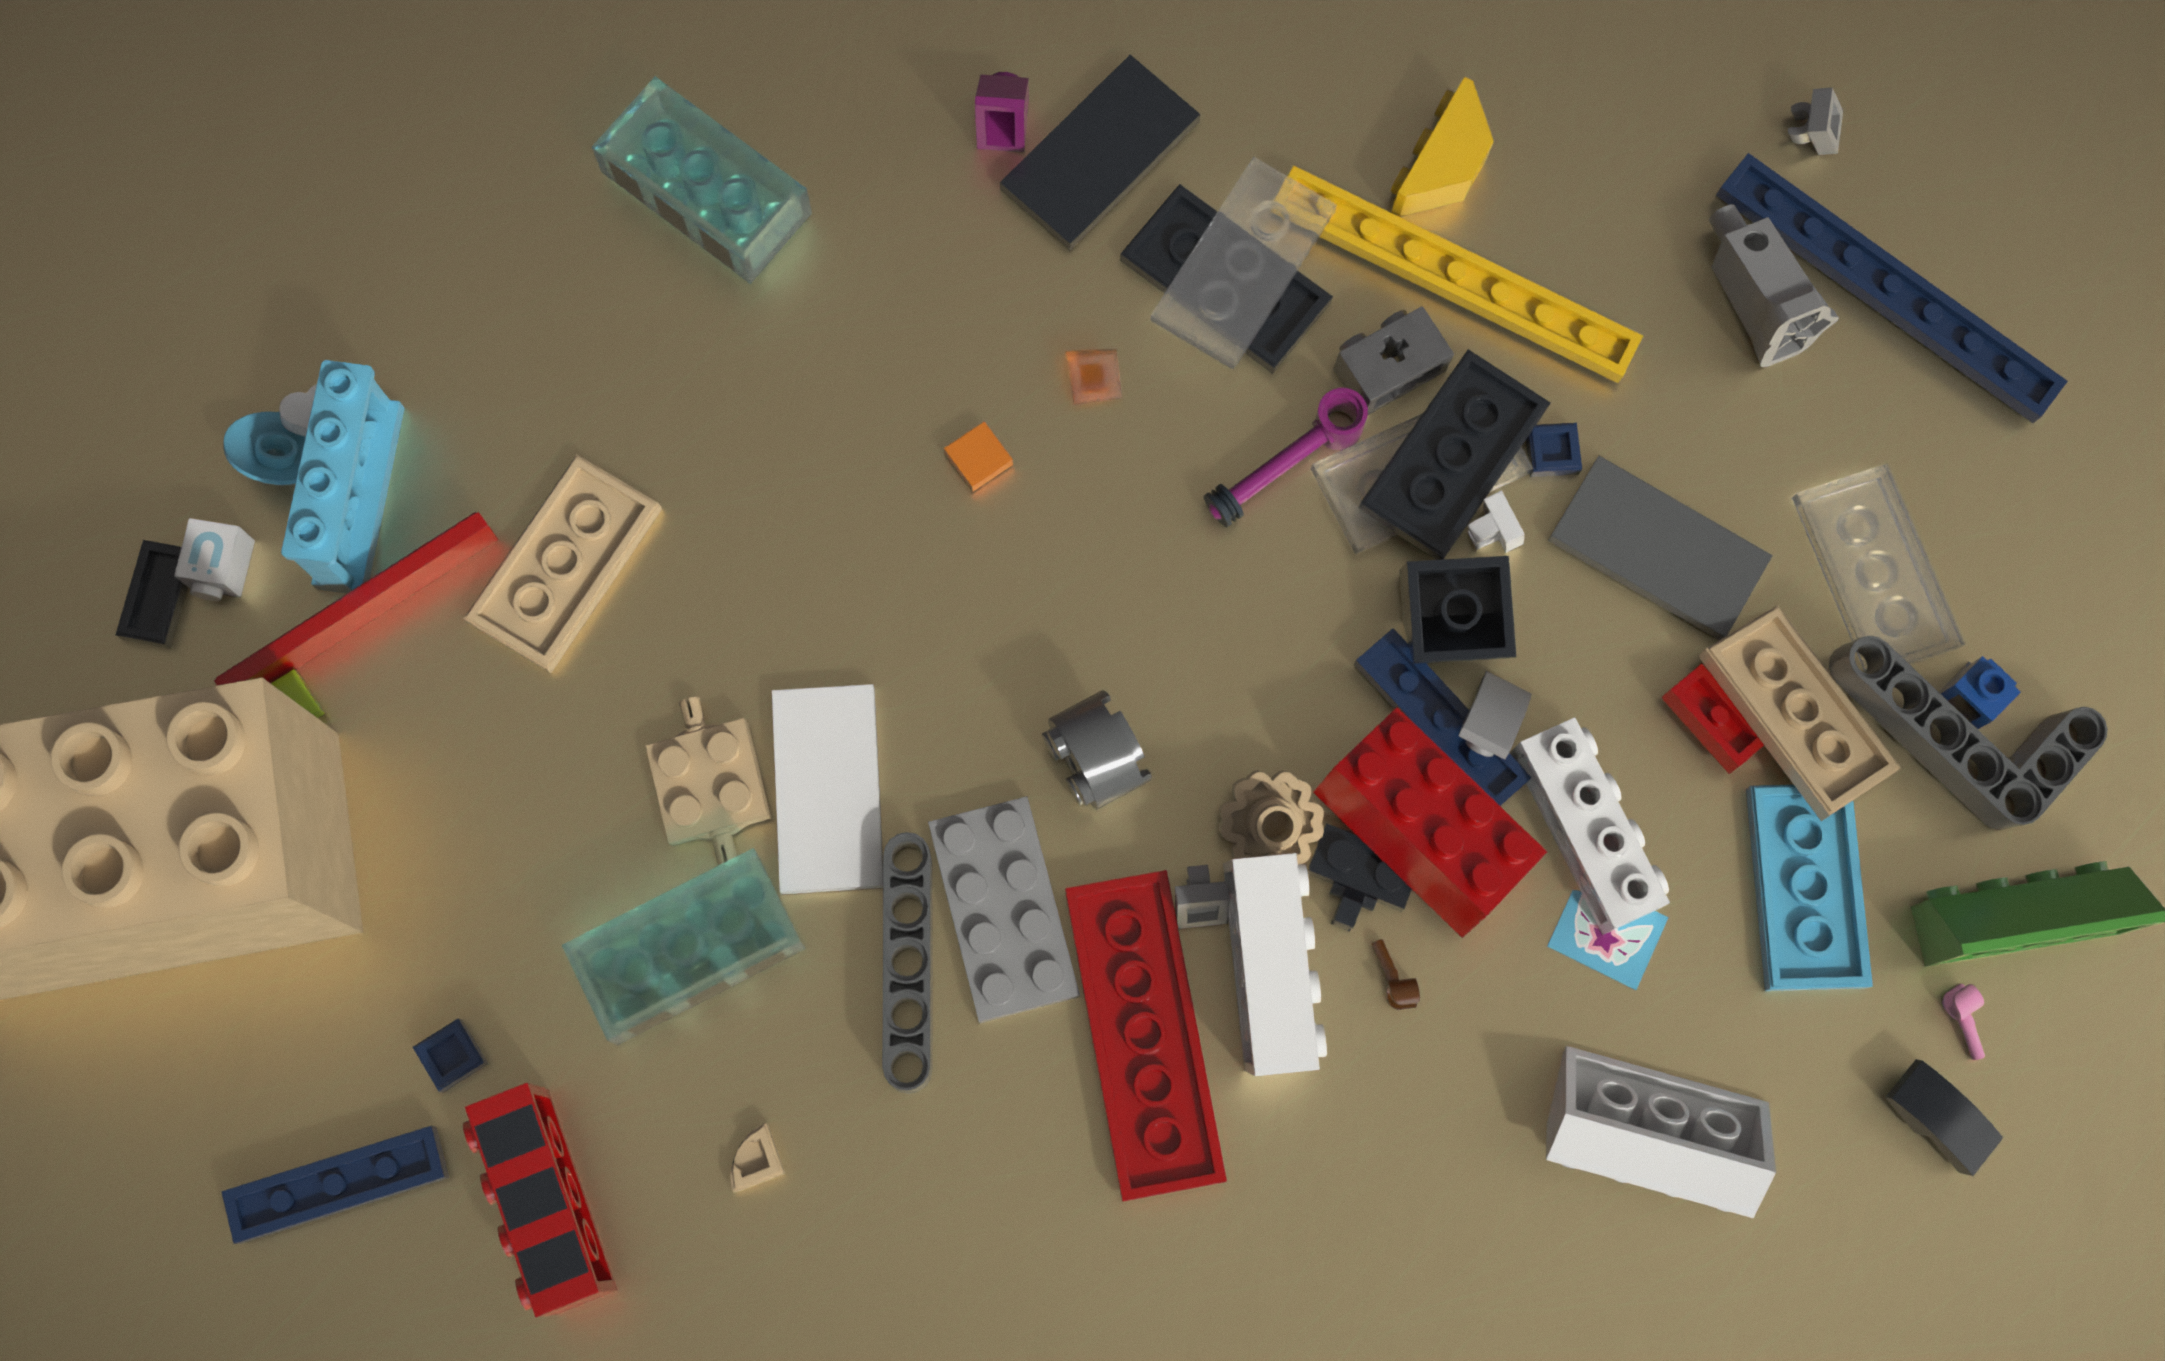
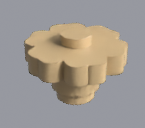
M1256 770L1251 772L1246 778L1237 780L1232 787V794L1235 800L1224 802L1219 809L1221 819L1219 832L1225 840L1234 842L1231 851L1232 856L1235 859L1296 853L1298 864L1307 862L1311 855L1308 843L1318 841L1324 833L1323 824L1321 823L1324 811L1319 804L1309 800L1311 796L1310 785L1285 770L1278 771L1272 778L1264 772Z

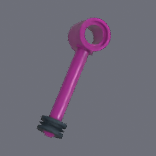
M1336 388L1327 392L1319 403L1316 418L1312 422L1313 428L1229 490L1223 484H1219L1215 487V490H1211L1212 494L1208 492L1203 496L1211 516L1227 528L1232 524V521H1236L1235 517L1239 519L1244 515L1240 505L1320 446L1324 445L1332 450H1346L1354 446L1361 438L1368 416V408L1364 398L1358 392L1349 388ZM1333 412H1344L1352 418L1353 424L1347 427H1338L1329 420L1328 415Z

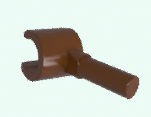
M1383 939L1373 942L1371 945L1384 972L1386 997L1389 1006L1396 1010L1416 1008L1417 1003L1420 1001L1416 978L1399 980L1398 971Z

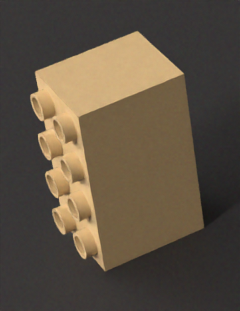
M264 678L0 724V1000L363 933L339 734Z

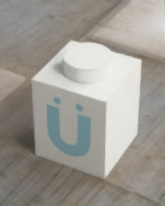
M189 518L174 576L191 589V595L201 599L221 601L222 595L241 598L255 540L239 526Z

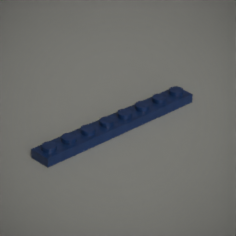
M1748 153L1717 192V197L1728 205H1735L1739 213L1753 223L1769 217L1788 248L2033 424L2043 416L2068 382Z

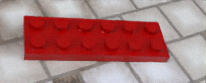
M1167 870L1065 888L1122 1202L1227 1182Z

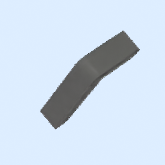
M1875 636L1858 638L1834 650L1829 660V670L1836 683L1975 816L1993 829L2001 830L2026 825L2040 818L2102 747L2107 738L2108 728L2102 715L2093 708L2079 707L2050 715L2038 726L2015 754L2008 759L1881 638ZM1856 652L1863 655L1866 660V673L1859 670L1856 665ZM1894 687L1903 695V708L1897 706L1893 700L1892 691ZM1931 723L1936 725L1940 731L1941 739L1939 744L1931 737ZM2069 724H2072L2076 729V742L2069 734ZM1969 758L1977 766L1978 774L1976 779L1968 772L1967 764ZM2038 759H2040L2045 765V778H2043L2038 772ZM2007 794L2012 798L2015 805L2013 815L2009 813L2005 805Z

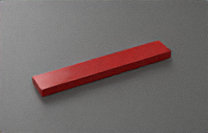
M475 511L220 674L214 680L215 684L218 686L257 678H264L271 684L291 670H297L499 539L479 511L477 513Z

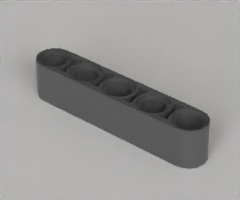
M909 832L900 833L892 837L886 844L883 854L882 1067L884 1077L888 1083L897 1091L906 1094L916 1093L925 1088L931 1079L933 1070L932 858L929 846L925 840L919 835ZM904 848H915L923 855L920 865L908 872L896 868L894 859L897 853ZM903 899H915L923 907L920 917L913 923L908 924L896 920L894 917L896 905ZM913 950L922 956V966L914 975L903 976L895 972L894 960L902 951ZM905 1002L918 1004L923 1012L919 1024L911 1029L898 1027L893 1019L896 1008ZM903 1055H915L922 1061L923 1067L920 1076L909 1083L898 1081L893 1072L895 1062Z

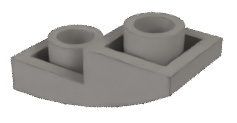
M1486 671L1477 687L1473 703L1463 720L1458 736L1466 740L1465 742L1469 748L1481 755L1492 757L1495 754L1506 759L1518 734L1532 694Z

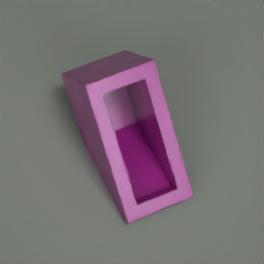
M997 72L993 75L980 74L975 96L977 149L1025 153L1029 78L1018 77L1010 72Z

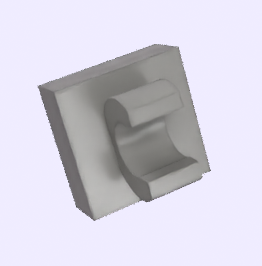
M1833 87L1813 89L1811 104L1800 102L1791 106V112L1795 120L1808 119L1807 123L1801 127L1788 128V134L1792 142L1796 144H1806L1812 141L1818 155L1838 154L1843 109Z
M1208 865L1187 867V885L1175 886L1174 909L1178 929L1228 924L1230 898L1227 881L1210 883Z

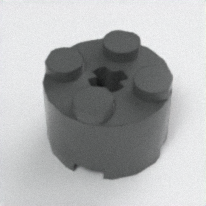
M1104 690L1048 719L1050 729L1042 733L1044 742L1055 760L1064 758L1071 771L1072 776L1066 778V783L1080 806L1091 804L1096 810L1150 782L1152 779L1148 769L1139 771L1136 762L1145 757L1122 712L1118 711L1111 715L1104 704L1110 702L1111 699L1110 695Z

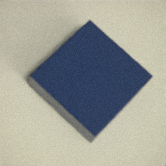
M1577 422L1541 424L1534 427L1526 439L1530 477L1579 475L1582 470Z
M459 1018L413 1046L414 1051L438 1092L443 1093L488 1065L487 1060L464 1021Z

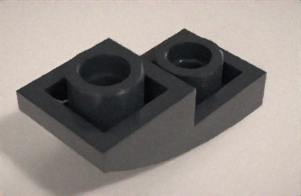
M1915 1059L1885 1097L1915 1134L1929 1136L1959 1173L1974 1176L2004 1138L1967 1097L1923 1060Z

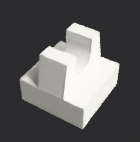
M1502 490L1485 498L1483 510L1486 515L1468 524V534L1476 550L1498 540L1505 553L1523 545L1525 534Z

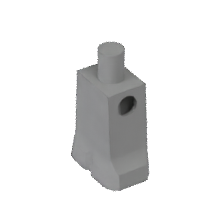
M1733 204L1724 206L1711 215L1709 222L1721 240L1711 268L1749 334L1761 367H1769L1799 355L1811 346L1826 329L1839 320L1835 311L1828 306L1821 294L1810 282L1769 217L1746 225Z

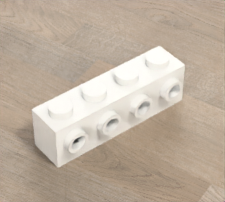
M1574 717L1521 741L1511 751V754L1532 777L1526 784L1602 934H1607L1669 904L1670 901L1666 896L1669 892L1666 878L1658 866H1651L1642 849L1645 846L1642 831L1633 819H1627L1618 802L1621 800L1618 784L1610 773L1604 774L1595 757L1598 754V748L1590 731L1586 727L1581 728Z

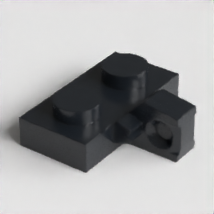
M1326 823L1323 828V836L1318 841L1307 871L1309 875L1331 883L1332 887L1329 894L1340 898L1331 924L1350 932L1354 928L1361 908L1373 911L1377 902L1402 912L1405 909L1412 889L1357 835Z

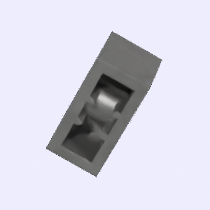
M1423 306L1409 314L1406 310H1400L1381 324L1380 327L1382 329L1367 337L1364 333H1359L1340 346V352L1333 370L1344 388L1352 389L1364 398L1368 408V415L1447 371L1454 353ZM1383 353L1387 357L1385 360L1382 358ZM1395 356L1399 359L1398 363L1394 359Z

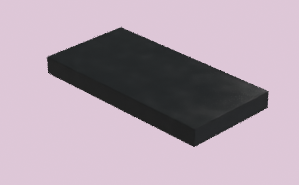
M1130 54L1000 182V190L1066 248L1071 250L1199 123L1200 113Z
M1181 184L1176 187L1120 253L1121 262L1272 374L1323 314L1333 299L1332 295Z
M1468 349L1360 502L1358 509L1434 559H1444L1551 402Z

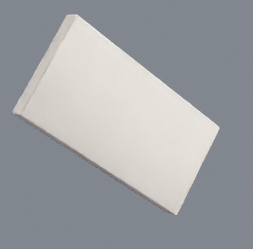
M874 684L772 690L780 893L797 894L883 888V849Z

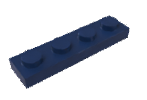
M1394 628L1355 661L1354 666L1394 709L1398 707L1500 806L1532 778L1510 753L1506 759L1495 754L1492 757H1487L1467 746L1466 740L1458 735L1469 709L1426 663L1413 664L1408 643Z
M431 1125L221 1192L233 1244H242L447 1179L449 1174L437 1127Z

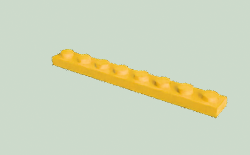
M1294 165L1272 204L1271 214L1616 383H1619L1624 376L1643 338V335Z

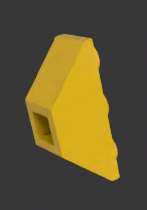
M1464 76L1456 92L1449 89L1446 90L1434 113V116L1440 118L1433 131L1425 127L1412 154L1418 156L1412 169L1403 166L1391 187L1390 192L1396 195L1391 211L1392 214L1402 217L1464 201L1485 164L1494 142L1473 80Z

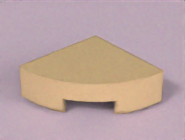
M768 1123L753 1129L740 1144L735 1154L730 1171L731 1186L734 1193L785 1174Z

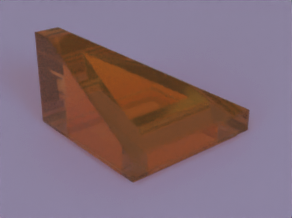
M1116 349L1065 351L1074 405L1122 398Z

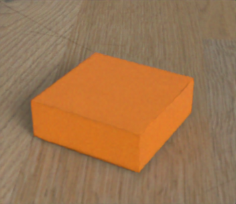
M985 421L944 448V454L972 492L1013 465V459Z

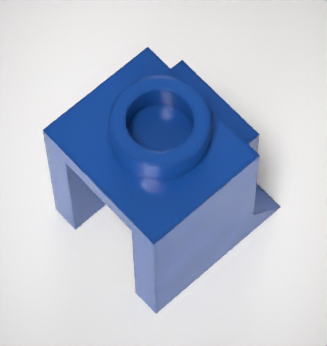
M1983 656L1973 663L1968 662L1939 691L1947 701L1958 694L1962 696L1977 711L1968 720L1977 729L1991 723L2021 692L2015 687L2017 682L1991 658L1987 660Z

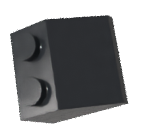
M1509 556L1407 561L1399 570L1402 617L1413 664L1517 657Z

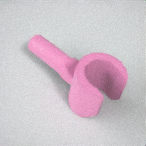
M1959 984L1944 995L1942 1000L1943 1008L1953 1019L1958 1021L1960 1028H1962L1972 1060L1982 1059L1985 1057L1975 1027L1976 1023L1971 1013L1982 1007L1984 1000L1974 985L1968 984L1964 986V984Z

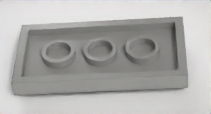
M1028 797L929 821L928 824L979 1024L1080 997Z

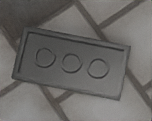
M1598 456L1548 539L1554 545L1718 640L1723 639L1730 632L1773 556L1601 456Z

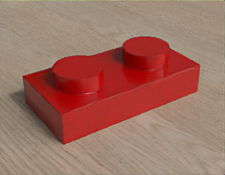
M1700 664L1661 697L1728 774L1739 768L1764 746L1703 664Z

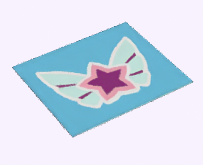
M1573 889L1547 947L1637 990L1669 917L1654 911L1603 935L1581 891Z

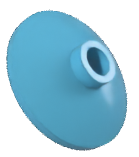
M258 412L246 415L230 425L224 436L223 450L226 459L232 467L244 476L267 484L290 485L296 484L306 437L287 430L281 423L280 412Z

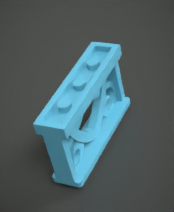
M324 360L320 367L281 554L287 560H294L312 577L311 585L317 590L347 594L369 580L371 576L405 408L400 401L390 400L374 380L375 371L369 365Z

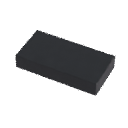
M143 540L115 634L122 640L171 649L188 587L174 576L182 547Z

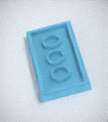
M1758 785L1746 788L1765 991L1865 989L1873 987L1854 802L1851 801L1821 821L1794 785Z

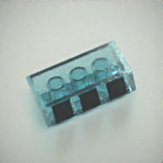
M656 76L592 146L600 170L604 175L750 284L812 214L806 187Z
M754 848L562 945L607 1041L616 1045L632 1039L806 949L761 857Z

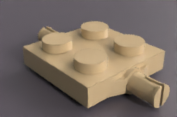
M690 697L689 701L683 699L679 702L686 730L674 738L645 745L668 843L675 846L697 839L713 841L718 869L729 868V865L736 866L739 864L732 835L747 825L771 819L770 810L748 721L741 718L720 725L705 724L700 697Z

